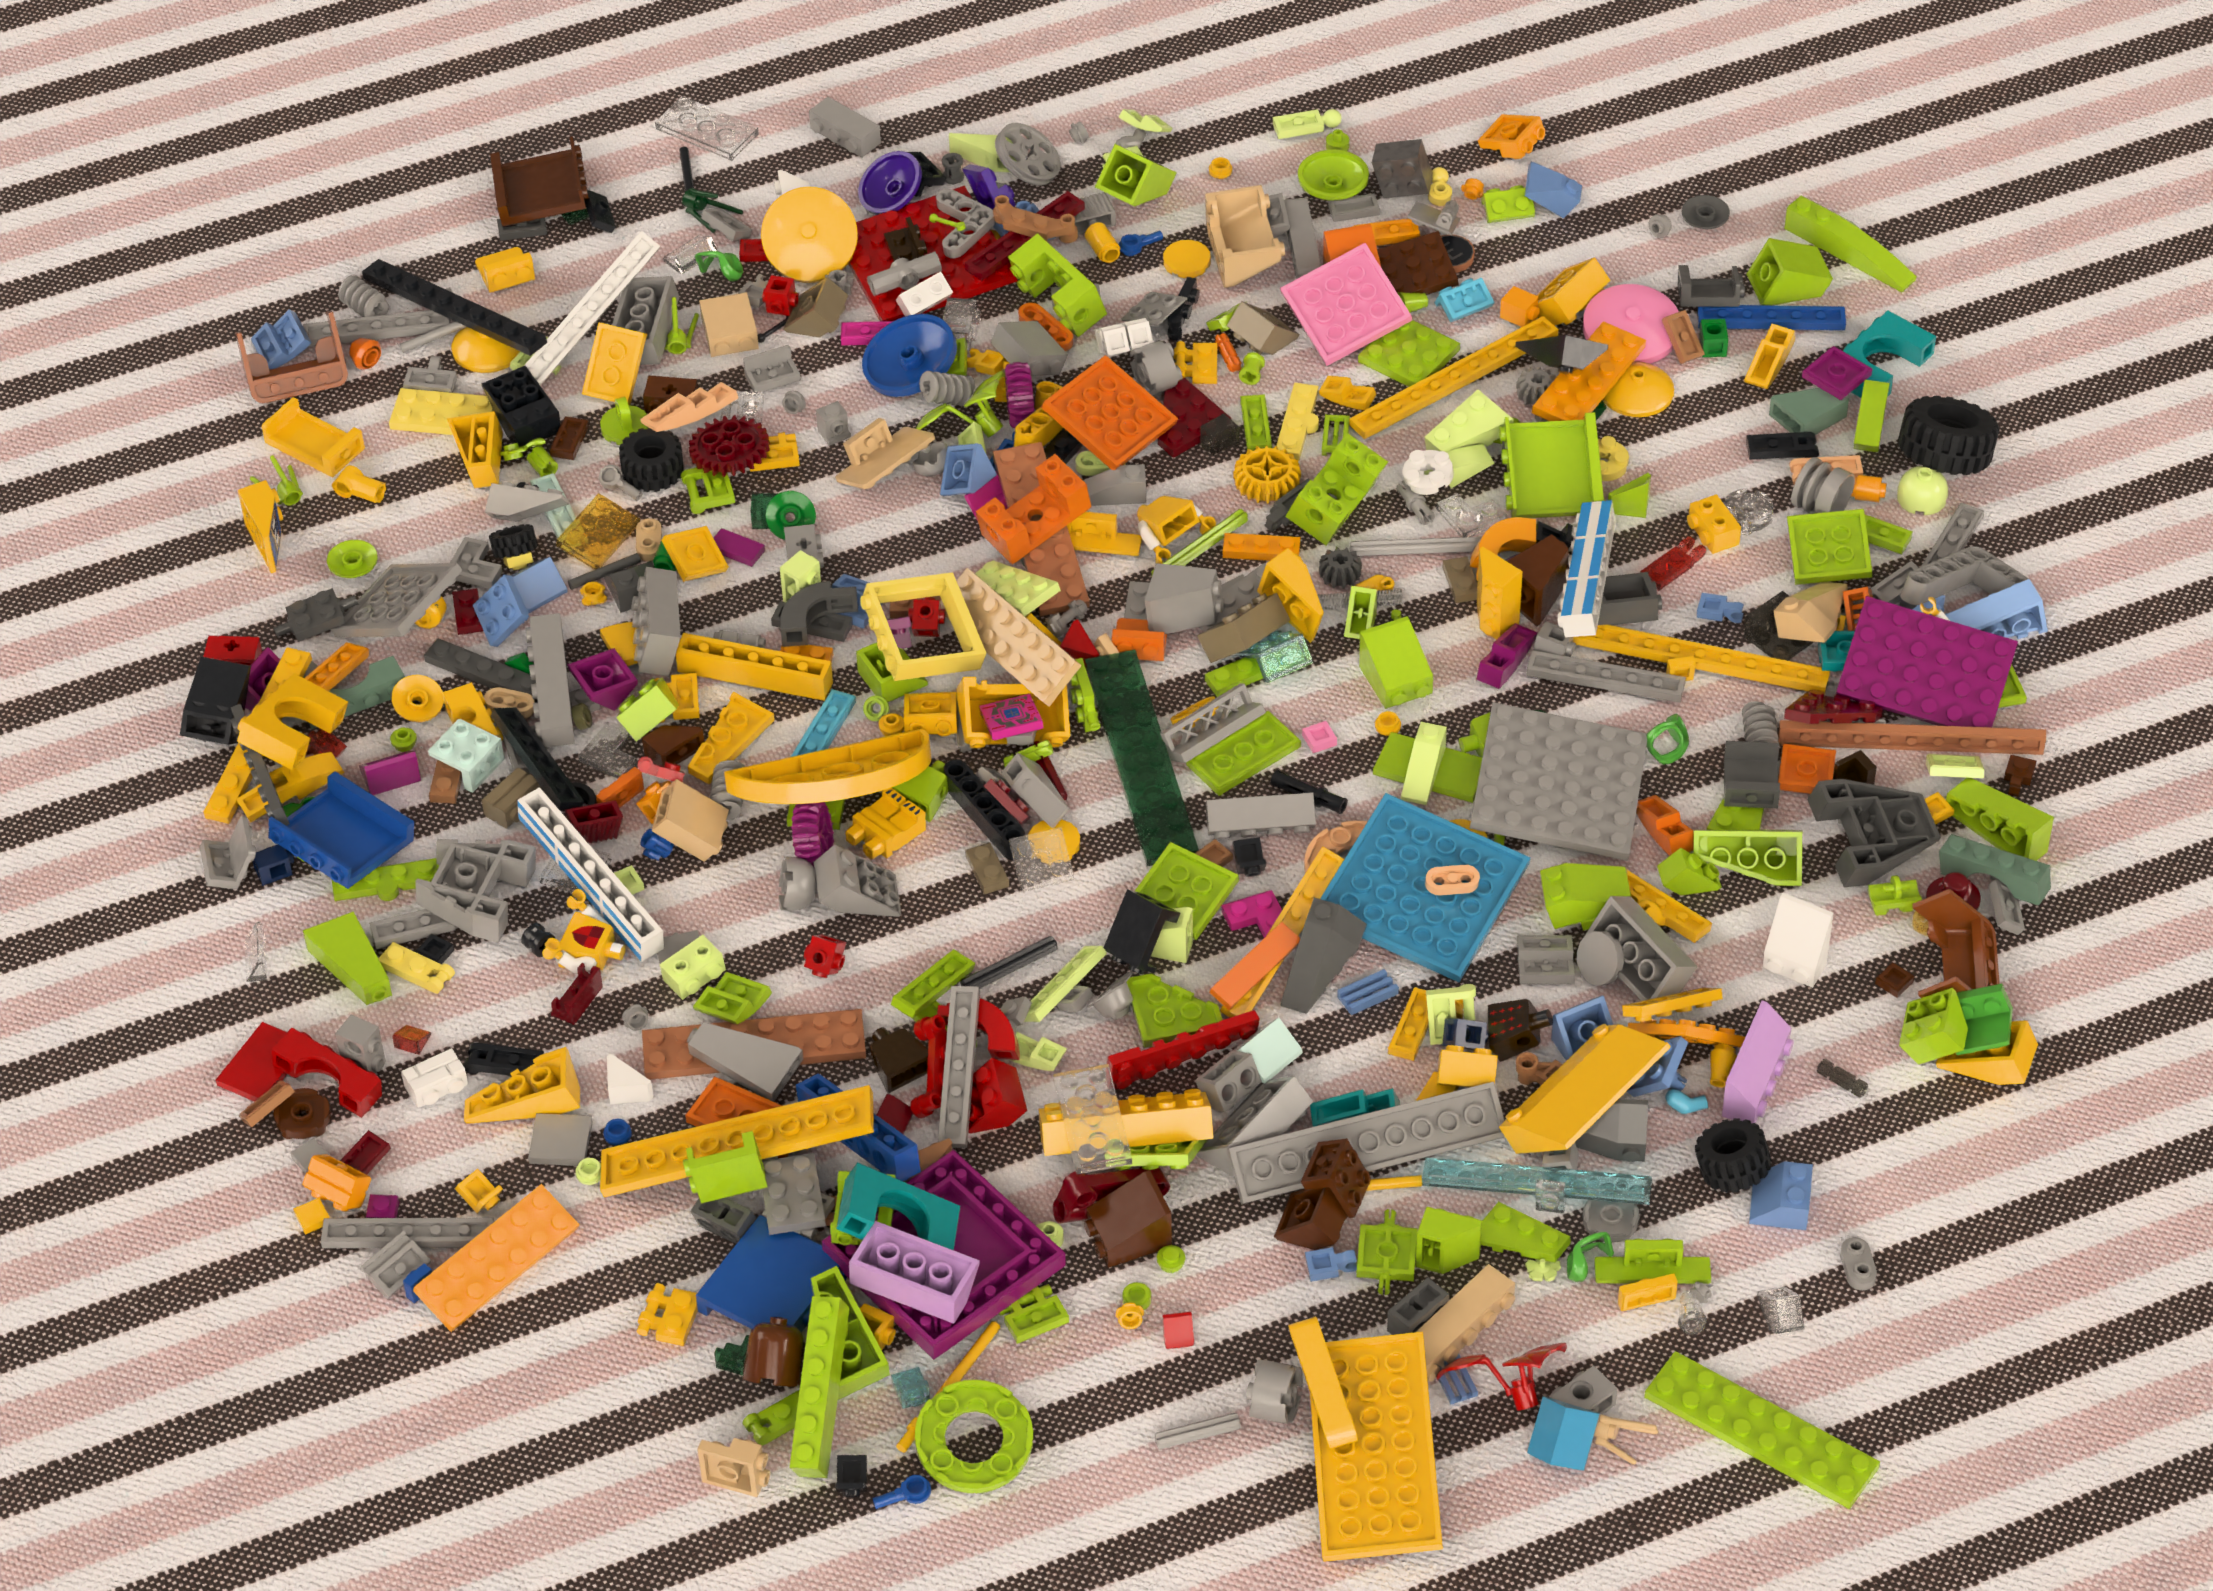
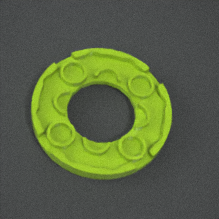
M984 1380L956 1382L944 1387L943 1391L931 1400L929 1399L921 1409L915 1427L916 1451L924 1469L941 1485L963 1493L993 1491L1012 1481L1027 1464L1033 1446L1032 1421L1026 1407L1007 1388ZM968 1412H980L988 1414L995 1419L1003 1433V1442L1000 1450L990 1459L980 1463L964 1462L953 1456L946 1446L945 1434L948 1426L956 1417Z

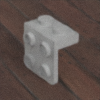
M240 816L229 843L211 840L202 841L200 851L207 886L238 889L242 879L246 878L250 861H254L256 855V847L252 845L251 840L252 827L249 826L246 816Z

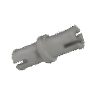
M1404 480L1401 481L1406 490L1400 484L1397 485L1396 490L1406 501V507L1409 511L1415 513L1421 524H1429L1430 522L1425 515L1433 521L1435 514L1425 503V497L1422 494L1413 492L1410 486L1405 484Z

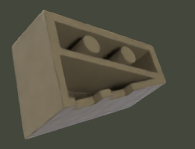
M1263 593L1253 598V604L1247 603L1239 607L1237 613L1234 612L1222 618L1220 623L1197 635L1210 663L1250 648L1290 621L1277 593L1268 597Z

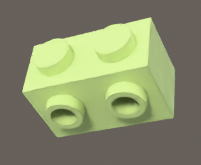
M800 550L780 567L783 602H787L799 590L821 582L820 563L815 557L809 556Z
M701 935L659 964L663 980L682 1000L696 993L702 986L712 979L718 978L726 970L722 953L704 935Z

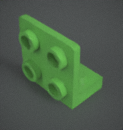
M2003 984L1957 992L1968 1031L1964 1050L1957 1052L1956 1055L1970 1054L2009 1045L2013 1007Z

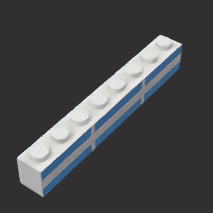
M1612 500L1582 503L1580 513L1576 514L1577 527H1574L1575 541H1571L1572 555L1568 557L1570 569H1566L1567 583L1563 584L1564 597L1560 600L1561 612H1558L1559 628H1563L1565 638L1596 635L1616 524Z
M539 787L518 799L519 820L578 889L585 893L586 898L613 927L614 931L637 958L643 962L663 950V930L541 788Z

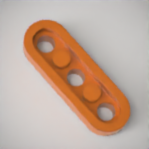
M1025 303L1020 306L1018 310L1019 321H1038L1064 351H1068L1073 347V333L1039 304Z

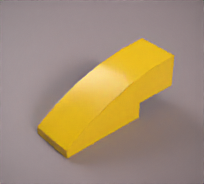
M1771 324L1765 340L1762 339L1746 374L1745 383L1764 389L1770 387L1793 347L1795 330Z

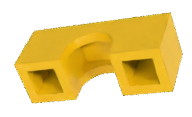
M472 683L442 692L445 710L452 724L458 719H462L501 738V741H503L501 730L493 724L494 721L491 718L492 712L490 708L485 709L484 707L486 704L482 692H477Z

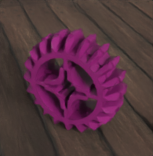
M1013 362V364H1007L1005 367L1008 417L1012 428H1015L1034 412L1030 366L1027 363Z
M825 802L796 804L793 810L791 837L793 838L795 856L807 860L813 867L814 861L829 850L834 843L833 823L831 822L829 808Z

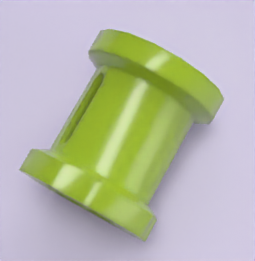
M1250 352L1244 356V367L1239 371V378L1247 385H1255L1260 381V370L1265 366V359L1258 353Z

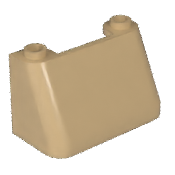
M1262 185L1205 194L1207 233L1224 288L1234 287L1281 262V256H1285L1283 241L1279 242L1277 237L1274 238L1266 211L1267 208H1270V199L1268 194H1264Z

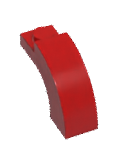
M980 998L977 1028L988 1035V1051L991 1057L995 1059L1020 1060L1018 1040L1008 1018L998 1007ZM950 1003L938 1005L937 1015H941L945 1019L946 1025H948Z

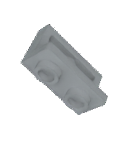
M789 345L743 358L744 374L754 394L801 381L800 372L792 360Z

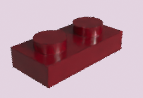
M478 589L452 592L458 635L483 632L473 604L479 599Z
M990 779L984 785L1020 824H1025L1031 818L1027 813L1030 808L1020 798L1015 800L1009 794L1011 788L1003 780L1000 779L997 782L995 779Z

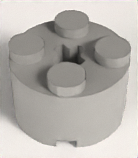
M1158 340L1130 352V356L1134 355V361L1130 362L1134 378L1151 395L1175 387L1178 381L1182 379V372L1178 366H1175L1172 357L1174 356V351L1169 342L1164 344Z
M1258 1359L1255 1366V1381L1248 1384L1246 1399L1251 1400L1249 1416L1283 1424L1292 1423L1297 1414L1301 1396H1297V1386L1302 1387L1303 1384L1301 1367Z

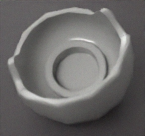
M934 442L931 444L930 452L924 453L920 451L918 459L913 461L914 470L923 476H935L943 473L947 444L944 442Z

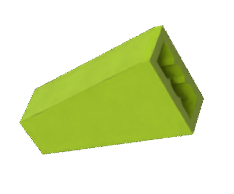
M354 911L303 930L308 952L366 1005L392 996L389 978Z

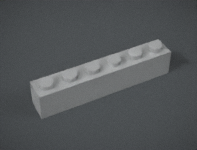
M560 613L529 617L530 627L525 628L527 643H532V646H527L529 662L534 661V665H529L531 681L536 680L535 684H531L533 699H538L537 703H533L535 718H540V722H535L536 735L538 738L542 737L545 747L575 744Z

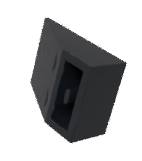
M526 365L481 383L506 436L512 444L518 443V446L522 447L536 438L546 439L557 434L561 426L559 411Z
M202 656L183 709L180 736L226 745L238 743L237 736H239V733H235L230 719L234 718L231 707L241 704L245 712L251 666Z

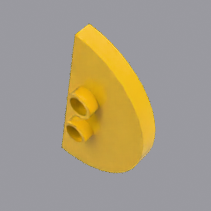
M921 728L724 771L726 790L731 795L741 799L774 804L828 802L879 792L916 777L930 765L932 758L929 735L927 731Z

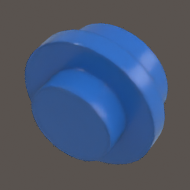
M612 1119L606 1124L603 1134L604 1139L609 1144L622 1145L630 1140L632 1131L630 1125L623 1119Z

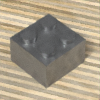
M1422 139L1376 144L1372 165L1383 198L1429 194L1433 173Z

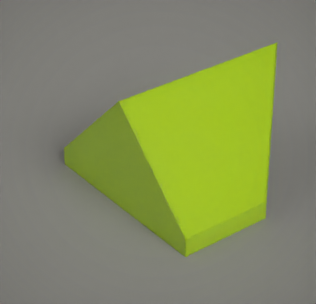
M1649 473L1608 494V500H1612L1615 515L1646 518L1651 485V475Z

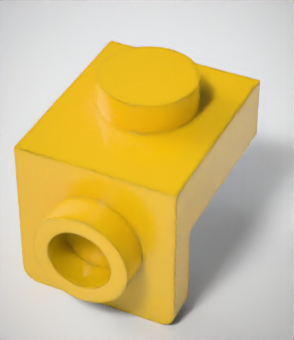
M477 1168L460 1182L455 1190L478 1214L484 1208L489 1211L501 1200L498 1196L503 1188L500 1185L495 1188Z
M864 1303L860 1310L881 1350H883L886 1345L889 1346L893 1342L896 1335L894 1316Z

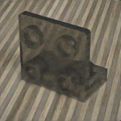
M1781 591L1746 616L1744 638L1771 658L1788 661L1814 642L1778 638L1774 610L1786 597H1789L1788 594Z

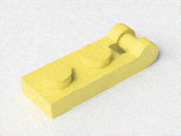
M392 942L378 958L384 970L435 994H438L444 988L443 983L445 981H449L455 975V971L450 965L445 963L441 965L395 942Z

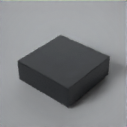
M431 934L415 952L442 965L453 953L454 945Z

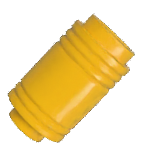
M1101 222L1091 224L1085 231V239L1101 261L1106 263L1114 262L1120 255L1119 244L1105 224Z

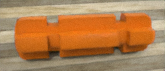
M1226 333L1217 334L1215 336V343H1217V348H1219L1229 371H1240L1242 362L1237 356Z

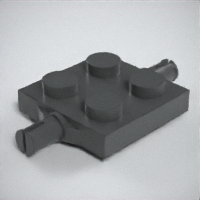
M333 588L327 591H320L312 597L296 601L292 605L285 607L288 614L287 622L273 628L277 637L292 631L297 641L300 642L345 624V610L359 604L355 595L340 601L336 597Z

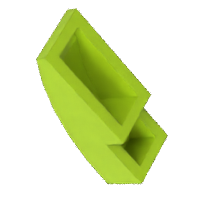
M1872 380L1864 381L1853 449L1871 452L1879 451L1890 383Z

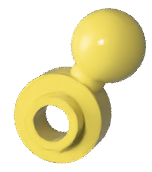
M1437 167L1432 170L1433 184L1430 187L1428 200L1436 206H1444L1451 200L1452 188L1447 184L1449 179L1447 170Z

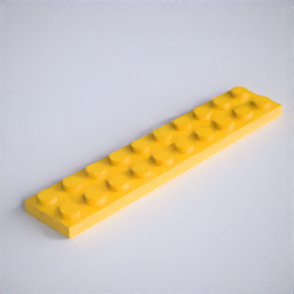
M870 1085L602 1149L600 1191L603 1197H608L687 1178L683 1165V1160L688 1159L686 1148L692 1147L695 1159L744 1147L742 1133L750 1131L754 1133L762 1159L874 1133L873 1091Z

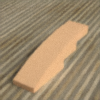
M720 382L709 391L698 388L687 397L677 393L640 420L642 424L656 432L678 428L719 411L738 399L736 390Z

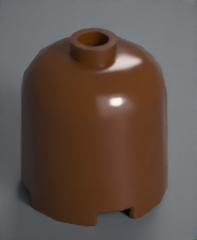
M770 1317V1322H761L751 1329L748 1339L742 1379L754 1383H760L761 1378L774 1379L773 1385L796 1387L799 1385L804 1345L801 1331L797 1327L787 1324L788 1319L782 1317Z

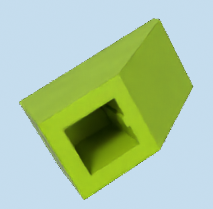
M1679 848L1657 865L1663 886L1680 896L1717 891L1722 888L1718 877L1719 871L1716 866L1703 861L1696 854L1689 853L1682 848Z

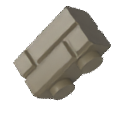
M518 767L482 799L483 812L487 818L494 822L496 821L497 824L507 829L514 822L520 821L517 800L537 788H541L534 776L528 775L526 771Z

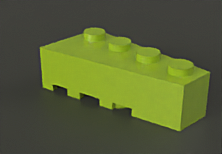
M835 1266L812 1277L811 1284L814 1296L840 1297L849 1307L838 1400L889 1376V1363L838 1267Z

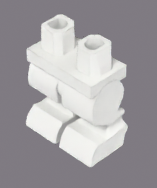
M1146 318L1094 329L1099 353L1107 352L1108 356L1130 351L1129 347L1134 350L1153 343L1149 321Z

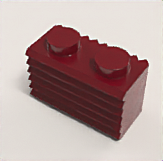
M616 800L565 809L564 813L566 819L587 843L592 844L593 842L597 843L598 840L602 842L618 838L623 814Z

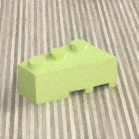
M1477 389L1424 437L1426 450L1447 452L1457 448L1484 444L1487 447L1493 444V441L1500 438L1499 427L1504 425L1505 417H1509V423H1514L1513 418Z

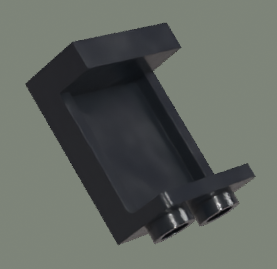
M1127 889L1103 948L1112 954V960L1124 965L1130 964L1128 969L1142 975L1145 971L1155 973L1157 968L1148 962L1165 920L1177 923L1180 913L1144 893Z

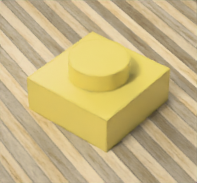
M527 551L528 553L519 554V556L504 557V564L513 570L526 568L528 563L533 562L532 554L530 551Z

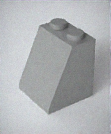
M1156 563L1144 600L1149 631L1169 634L1215 624L1218 613H1222L1224 608V599L1220 598L1222 583L1217 578L1216 569Z

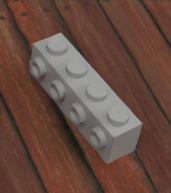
M1313 793L1207 800L1205 804L1208 836L1214 835V839L1230 838V834L1241 833V837L1257 836V832L1265 831L1270 836L1282 835L1283 830L1293 829L1295 834L1309 833L1310 828H1314L1316 825Z

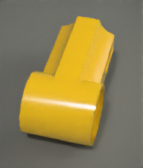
M348 465L332 483V488L343 498H350L351 495L374 503H380L384 498L386 484L366 477L357 467Z

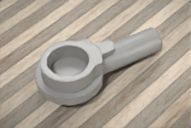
M608 465L601 469L599 481L604 488L609 490L619 488L636 501L640 500L643 493L623 479V471L618 466Z

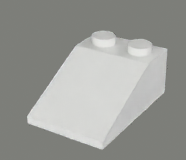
M1782 893L1766 944L1763 968L1813 988L1827 964L1833 912Z

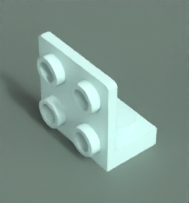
M458 719L428 750L429 756L461 771L464 789L472 793L504 760L501 738L462 719Z

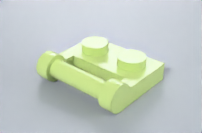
M1464 984L1456 988L1426 990L1430 1045L1443 1044L1445 1019H1456L1455 1000L1463 999L1464 1019L1475 1021V985Z

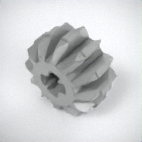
M1530 367L1528 372L1522 371L1516 382L1518 399L1523 400L1525 405L1530 403L1534 405L1536 400L1540 398L1555 380L1556 375L1551 374L1550 370L1543 371L1541 367L1538 370Z

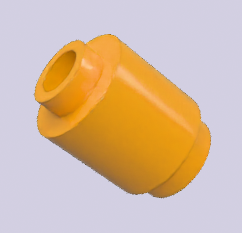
M1858 475V477H1855V485L1851 497H1855V500L1879 503L1880 498H1885L1887 483H1882V477Z

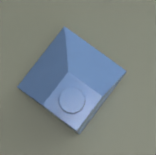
M1531 161L1528 166L1525 196L1564 218L1580 202L1582 185L1561 173Z

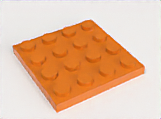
M1106 355L1045 400L1041 407L1111 470H1116L1120 465L1127 463L1172 428L1178 420L1172 412Z

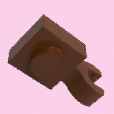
M2010 755L2004 780L2010 781L2008 795L2018 797L2022 784L2030 786L2036 768V760Z

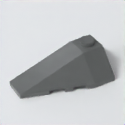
M1314 897L1280 1004L1281 1007L1307 1014L1326 991V987L1336 975L1338 976L1345 963L1358 951L1367 924L1341 905Z

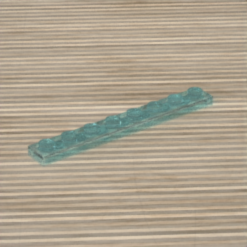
M1426 1157L1422 1175V1186L1649 1205L1652 1176Z

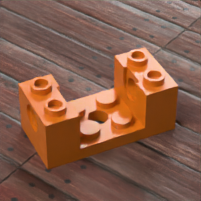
M1056 454L1035 468L1039 486L1011 507L1005 509V506L994 497L975 511L981 535L1012 565L1091 508L1086 483ZM1033 515L1042 516L1038 521L1029 520Z

